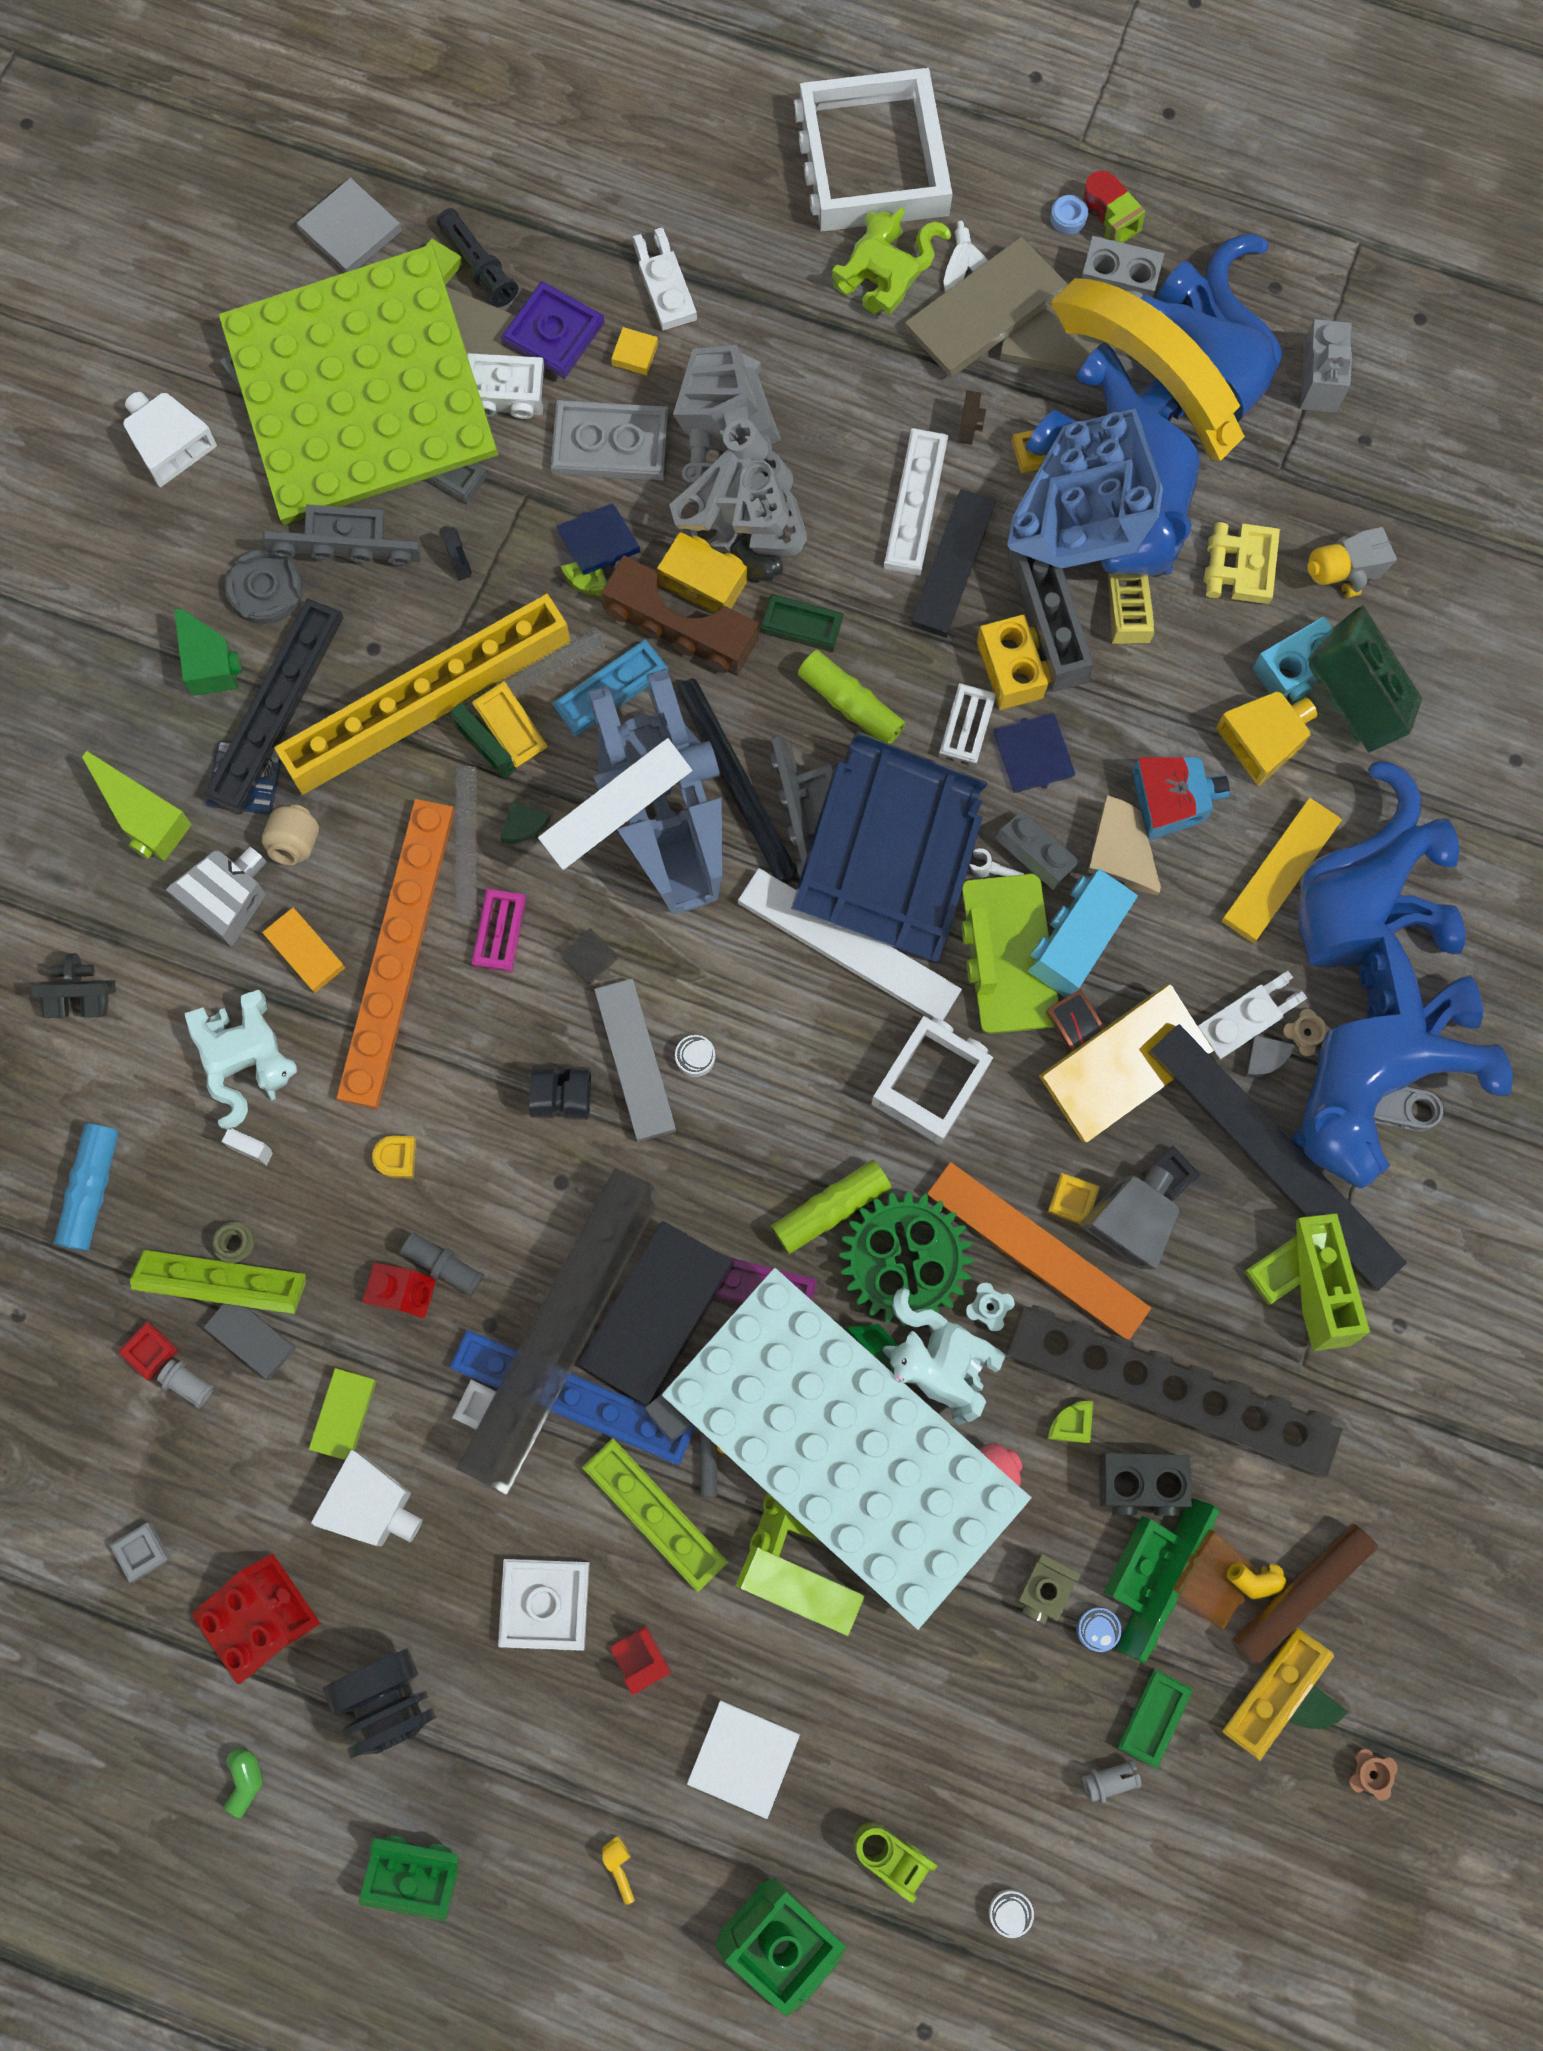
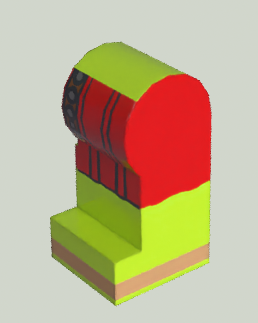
M1107 171L1092 173L1087 178L1083 201L1088 207V213L1098 216L1105 225V239L1124 243L1142 231L1146 211L1113 174Z

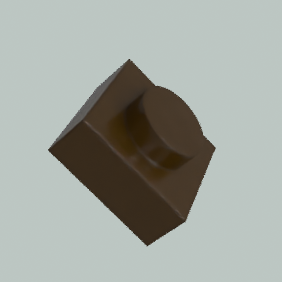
M966 391L957 443L972 445L975 431L982 432L986 409L979 408L980 392Z

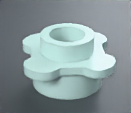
M982 1283L976 1289L977 1297L974 1302L967 1306L966 1315L970 1320H977L987 1325L990 1331L996 1332L1003 1328V1318L1007 1311L1013 1309L1014 1299L1010 1294L1002 1295L995 1291L990 1283ZM988 1303L994 1305L992 1311L987 1310L986 1305Z

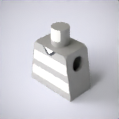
M250 846L235 862H232L223 853L216 850L173 882L166 891L179 905L232 947L265 897L266 893L253 877L267 861Z

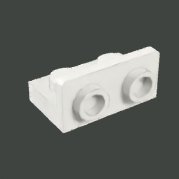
M467 354L487 417L494 416L496 412L511 413L512 416L520 419H529L533 415H543L541 401L544 372L543 358Z

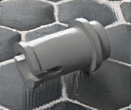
M173 1359L170 1360L162 1369L157 1381L162 1383L163 1390L171 1389L200 1409L212 1394L215 1386L208 1384L184 1368L185 1362L180 1361L177 1363Z
M1128 1760L1125 1763L1098 1772L1095 1768L1089 1769V1775L1083 1776L1082 1780L1090 1802L1098 1801L1100 1804H1104L1107 1797L1141 1788L1139 1774L1125 1779L1121 1778L1137 1770L1133 1760Z

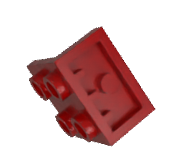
M274 1554L239 1571L192 1613L193 1619L237 1684L246 1681L283 1648L309 1634L321 1624Z

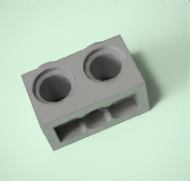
M1092 236L1081 279L1104 282L1119 287L1139 298L1145 294L1153 297L1165 253Z

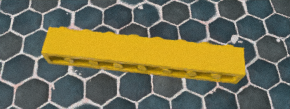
M547 593L275 746L274 749L300 793L304 795L449 713L460 702L464 704L570 644L568 625Z

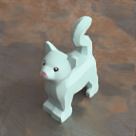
M260 990L241 995L243 1020L242 1025L226 1029V1026L230 1023V1018L225 1008L220 1009L216 1015L210 1017L209 1022H206L209 1017L204 1007L184 1013L190 1037L199 1050L207 1075V1089L213 1099L229 1104L232 1109L228 1115L218 1120V1125L221 1128L230 1129L238 1126L244 1121L248 1112L247 1100L239 1091L224 1086V1078L247 1067L256 1065L258 1086L264 1089L269 1099L273 1101L276 1100L275 1091L287 1085L289 1078L297 1073L295 1061L285 1058L279 1053L275 1033L262 1015L267 1010L265 996Z
M906 1288L897 1290L892 1303L895 1316L902 1323L909 1326L920 1327L928 1325L931 1336L927 1349L914 1331L910 1332L906 1342L899 1346H885L883 1348L884 1354L891 1359L890 1363L894 1372V1379L899 1383H914L928 1398L948 1405L952 1410V1419L958 1425L967 1421L971 1422L980 1417L986 1400L980 1393H977L984 1386L980 1382L981 1379L978 1373L985 1364L996 1373L1000 1370L1006 1355L986 1340L970 1334L960 1325L948 1322L942 1315L932 1309L923 1308L912 1311L908 1304L910 1291Z

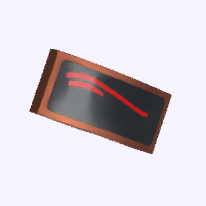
M1081 989L1051 1006L1045 1012L1067 1045L1065 1049L1067 1054L1104 1029L1098 1015Z

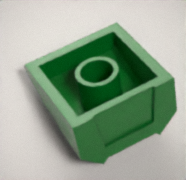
M776 1877L758 1884L754 1893L727 1924L722 1925L715 1945L724 1962L786 2017L806 2003L840 1963L847 1948Z

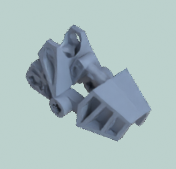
M663 669L646 675L649 694L656 716H636L621 725L608 686L588 693L592 712L598 727V774L593 775L597 791L666 738H669L693 770L678 782L686 810L678 812L679 815L671 811L666 797L672 794L671 787L652 802L656 813L654 820H648L646 810L643 808L628 820L629 826L617 829L671 913L675 914L696 909L718 900L722 880V797L707 802L701 781L719 776L716 757L710 741L701 743L684 724L667 670Z

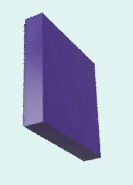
M541 281L501 336L502 344L524 357L543 358L544 368L565 379L605 323L604 315Z

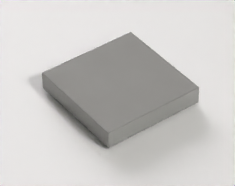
M351 177L297 222L299 231L344 273L358 269L402 231L401 224Z

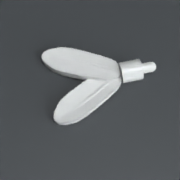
M963 221L957 222V230L954 232L957 246L953 251L945 272L943 283L945 292L965 278L967 269L972 273L988 261L971 244L969 229L964 227Z

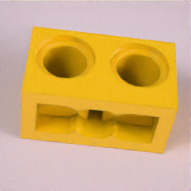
M1025 614L980 626L976 642L992 690L996 693L995 699L999 710L1043 699L1048 683H1051L1050 670L1046 661H1040L1037 652L1039 648L1038 635L1034 626H1028ZM1012 640L1018 647L1009 649L1003 646L1001 642ZM1023 674L1029 678L1030 682L1025 684L1019 683L1014 680L1013 676Z

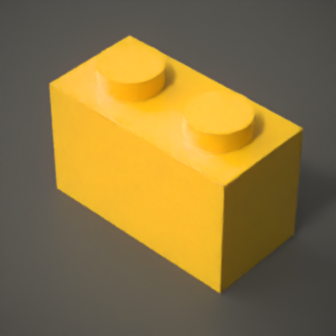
M682 532L678 534L657 568L658 584L713 614L724 606L731 609L747 584V566L737 556L731 553L722 554L711 548L709 543L701 537L695 535L690 537Z

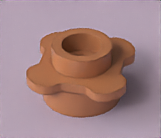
M1368 1749L1359 1750L1355 1755L1357 1762L1355 1773L1349 1777L1351 1789L1355 1792L1366 1791L1372 1793L1379 1801L1387 1800L1391 1796V1788L1394 1784L1395 1774L1398 1771L1396 1762L1389 1757L1381 1759L1373 1756L1372 1752ZM1373 1770L1377 1773L1375 1779H1371L1369 1775Z

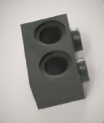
M1120 1453L1099 1455L1100 1507H1111L1112 1515H1137V1507H1154V1516H1179V1508L1192 1507L1190 1455ZM1119 1473L1129 1475L1133 1481V1491L1128 1497L1119 1495L1114 1488V1480ZM1162 1473L1171 1476L1175 1482V1491L1169 1498L1162 1496L1156 1487L1157 1479Z

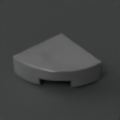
M1254 1036L1251 1041L1245 1077H1262L1278 1070L1289 1059L1294 1044Z

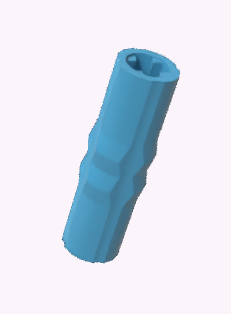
M84 1124L75 1162L69 1172V1184L64 1192V1204L53 1244L75 1250L89 1251L98 1212L104 1201V1190L109 1182V1169L119 1131L101 1125Z

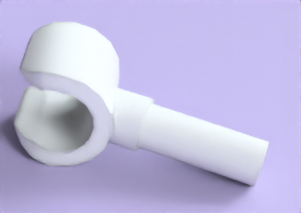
M978 848L973 851L975 858L987 862L981 867L969 864L971 873L977 878L987 877L990 873L1003 877L1024 875L1022 872L992 862L990 853L985 849Z

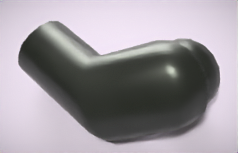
M742 540L733 545L732 552L747 566V577L749 579L770 581L773 580L774 576H779L783 572V564L778 556L772 555L768 558L766 556H756L755 552L749 548L750 543L748 540Z

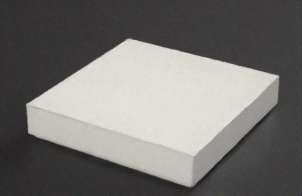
M504 1559L498 1647L584 1651L590 1562Z
M720 1700L687 1785L768 1819L800 1733Z

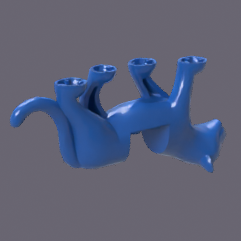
M1242 234L1233 237L1218 247L1207 265L1205 278L1200 275L1191 263L1185 260L1166 279L1156 299L1146 294L1140 298L1177 324L1210 358L1240 404V407L1234 412L1237 422L1255 406L1269 389L1282 357L1280 344L1269 327L1239 302L1231 291L1228 282V270L1234 259L1243 255L1261 254L1269 249L1267 240L1255 234ZM1186 301L1188 305H1184L1181 303ZM1104 342L1096 347L1088 356L1079 370L1076 380L1085 385L1102 386L1105 394L1107 414L1136 409L1163 486L1159 518L1136 552L1100 560V563L1104 570L1111 574L1154 576L1160 575L1163 572L1165 575H1169L1172 573L1173 563L1177 559L1184 541L1189 537L1192 524L1188 515L1192 496L1197 485L1200 458L1190 438L1170 422L1173 417L1179 420L1185 413L1172 394L1157 378L1137 394L1117 354L1110 345ZM1052 410L1033 431L1025 449L1039 456L1047 455L1062 427L1077 421L1067 417L1058 410Z
M1385 761L1371 764L1368 772L1373 778L1387 782L1395 790L1398 804L1393 818L1377 834L1365 841L1329 852L1312 861L1301 877V895L1298 907L1299 932L1304 942L1308 962L1318 967H1340L1361 964L1359 980L1362 988L1367 989L1369 1004L1367 1006V1019L1343 1024L1325 1034L1319 1054L1317 1074L1307 1101L1302 1126L1292 1134L1291 1141L1297 1147H1303L1305 1155L1314 1164L1359 1189L1373 1183L1379 1174H1383L1390 1166L1382 1151L1374 1118L1376 1107L1383 1097L1409 1086L1419 1078L1441 1072H1460L1476 1075L1483 1090L1496 1096L1510 1095L1513 1080L1511 1064L1505 1051L1499 1044L1473 1045L1438 1036L1450 1020L1464 1028H1480L1483 1018V1004L1477 984L1471 975L1453 981L1425 1006L1422 1005L1417 977L1406 952L1394 933L1405 927L1421 926L1432 933L1434 943L1441 951L1449 954H1461L1465 945L1466 931L1460 911L1455 905L1436 904L1414 895L1400 896L1412 867L1418 858L1424 854L1436 865L1443 867L1457 866L1459 842L1456 831L1449 819H1436L1424 825L1416 826L1421 814L1422 799L1417 784L1404 768Z

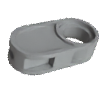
M1405 1087L1383 1097L1376 1107L1374 1118L1376 1124L1424 1132L1440 1122L1443 1116V1105L1440 1099L1431 1092ZM1415 1101H1422L1429 1105L1432 1114L1429 1121L1421 1122L1414 1118L1411 1107Z

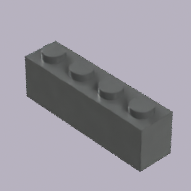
M1009 548L1008 557L1030 626H1034L1038 635V651L1041 660L1047 662L1050 670L1051 683L1049 685L1051 692L1089 683L1094 664L1063 569L1012 551Z

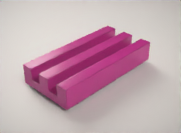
M486 889L472 959L473 967H487L489 970L494 971L500 969L507 973L513 972L527 900L525 894ZM498 899L501 900L491 954L490 958H486L483 956L494 901ZM510 901L516 902L505 959L499 960Z

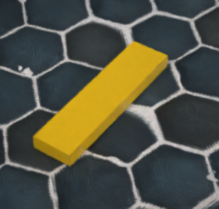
M1309 798L1221 922L1254 944L1342 819L1312 798Z

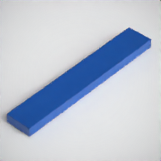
M466 1330L450 1365V1369L677 1466H680L696 1428L693 1425L673 1443H670L644 1412L645 1407H647L646 1405L470 1330Z

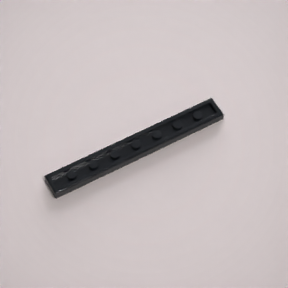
M1180 1023L1148 1051L1155 1061L1303 1217L1328 1214L1338 1215L1352 1269L1373 1291H1379L1407 1264L1394 1248Z

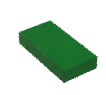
M1152 1668L1116 1748L1158 1769L1194 1689Z

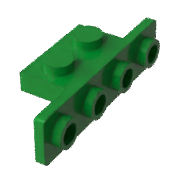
M1191 1498L1192 1507L1184 1509L1173 1533L1155 1521L1141 1516L1104 1590L1105 1594L1134 1611L1118 1642L1117 1651L1141 1663H1145L1150 1653L1155 1649L1164 1624L1176 1606L1177 1598L1188 1576L1195 1567L1196 1559L1207 1537L1213 1531L1214 1523L1220 1510L1212 1504Z

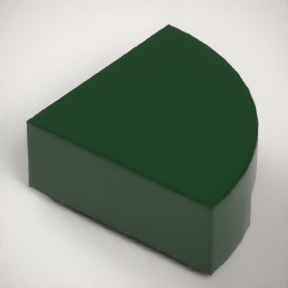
M512 803L500 837L501 842L518 844L541 833L551 819L550 813Z
M1314 1685L1289 1722L1304 1728L1322 1729L1339 1722L1348 1711Z

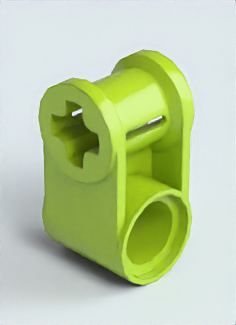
M867 1822L861 1825L853 1836V1848L861 1863L882 1878L881 1880L900 1896L914 1903L917 1899L916 1890L928 1872L935 1871L938 1865L907 1841L904 1842L879 1823ZM873 1834L880 1835L885 1839L883 1851L875 1857L867 1856L863 1853L865 1839Z

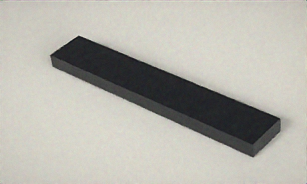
M306 599L203 795L207 801L242 815L275 750L274 747L279 744L344 618L341 611L311 599Z

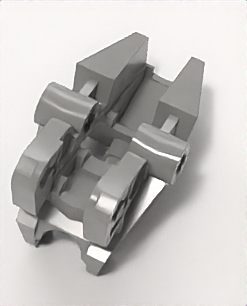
M737 345L692 349L673 413L682 430L690 436L689 450H691L690 463L685 465L682 470V477L689 487L669 504L675 526L678 529H690L692 536L699 537L701 530L716 529V535L706 541L711 548L720 552L730 553L733 545L737 543L741 535L748 533L752 534L749 548L758 555L793 556L802 551L807 541V533L797 500L790 491L793 484V474L779 455L772 451L771 444L782 440L757 371L754 367H745L741 350ZM710 449L725 451L714 463H706V453ZM690 502L698 503V514L688 519L681 518L682 508ZM769 505L774 509V511H770ZM786 525L793 532L790 536L791 541L788 543L783 541L786 536L784 531Z

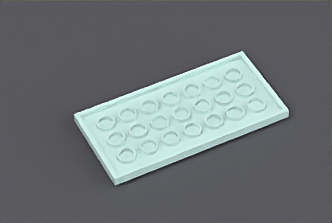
M776 1268L769 1273L662 1394L666 1400L917 1630H919L1032 1498L907 1385L897 1382L894 1379V1374Z

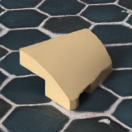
M1107 795L1102 806L1087 873L1094 874L1100 868L1114 879L1124 882L1123 885L1128 889L1158 896L1161 886L1142 812L1125 801Z

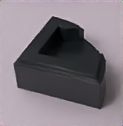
M452 527L441 531L458 580L471 577L472 571L457 529Z

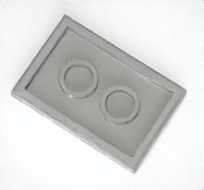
M557 400L551 473L555 475L664 481L669 417L668 406Z

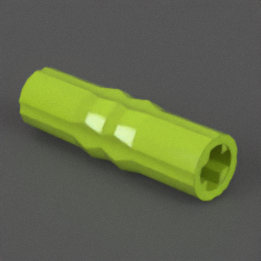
M819 650L811 653L799 668L798 676L826 698L832 707L841 711L848 720L856 723L871 737L892 744L905 728L906 722L878 700L871 690L863 687L856 678L844 672Z
M872 1159L842 1180L827 1187L823 1192L811 1197L806 1203L773 1223L770 1227L783 1249L790 1255L892 1188L880 1166Z

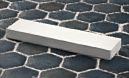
M911 429L884 569L921 576L948 440L947 434Z
M666 738L542 833L538 839L564 870L693 770L669 738Z

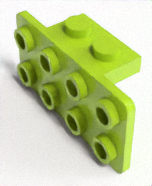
M1035 874L966 881L962 887L966 921H962L961 924L964 945L969 944L971 959H967V974L969 983H975L981 1030L989 1035L1054 1028L1045 1012L1048 1008L1059 1002L1057 992L1027 972L1035 960L1030 956L1033 948L1043 936L1047 939L1049 938L1040 878Z

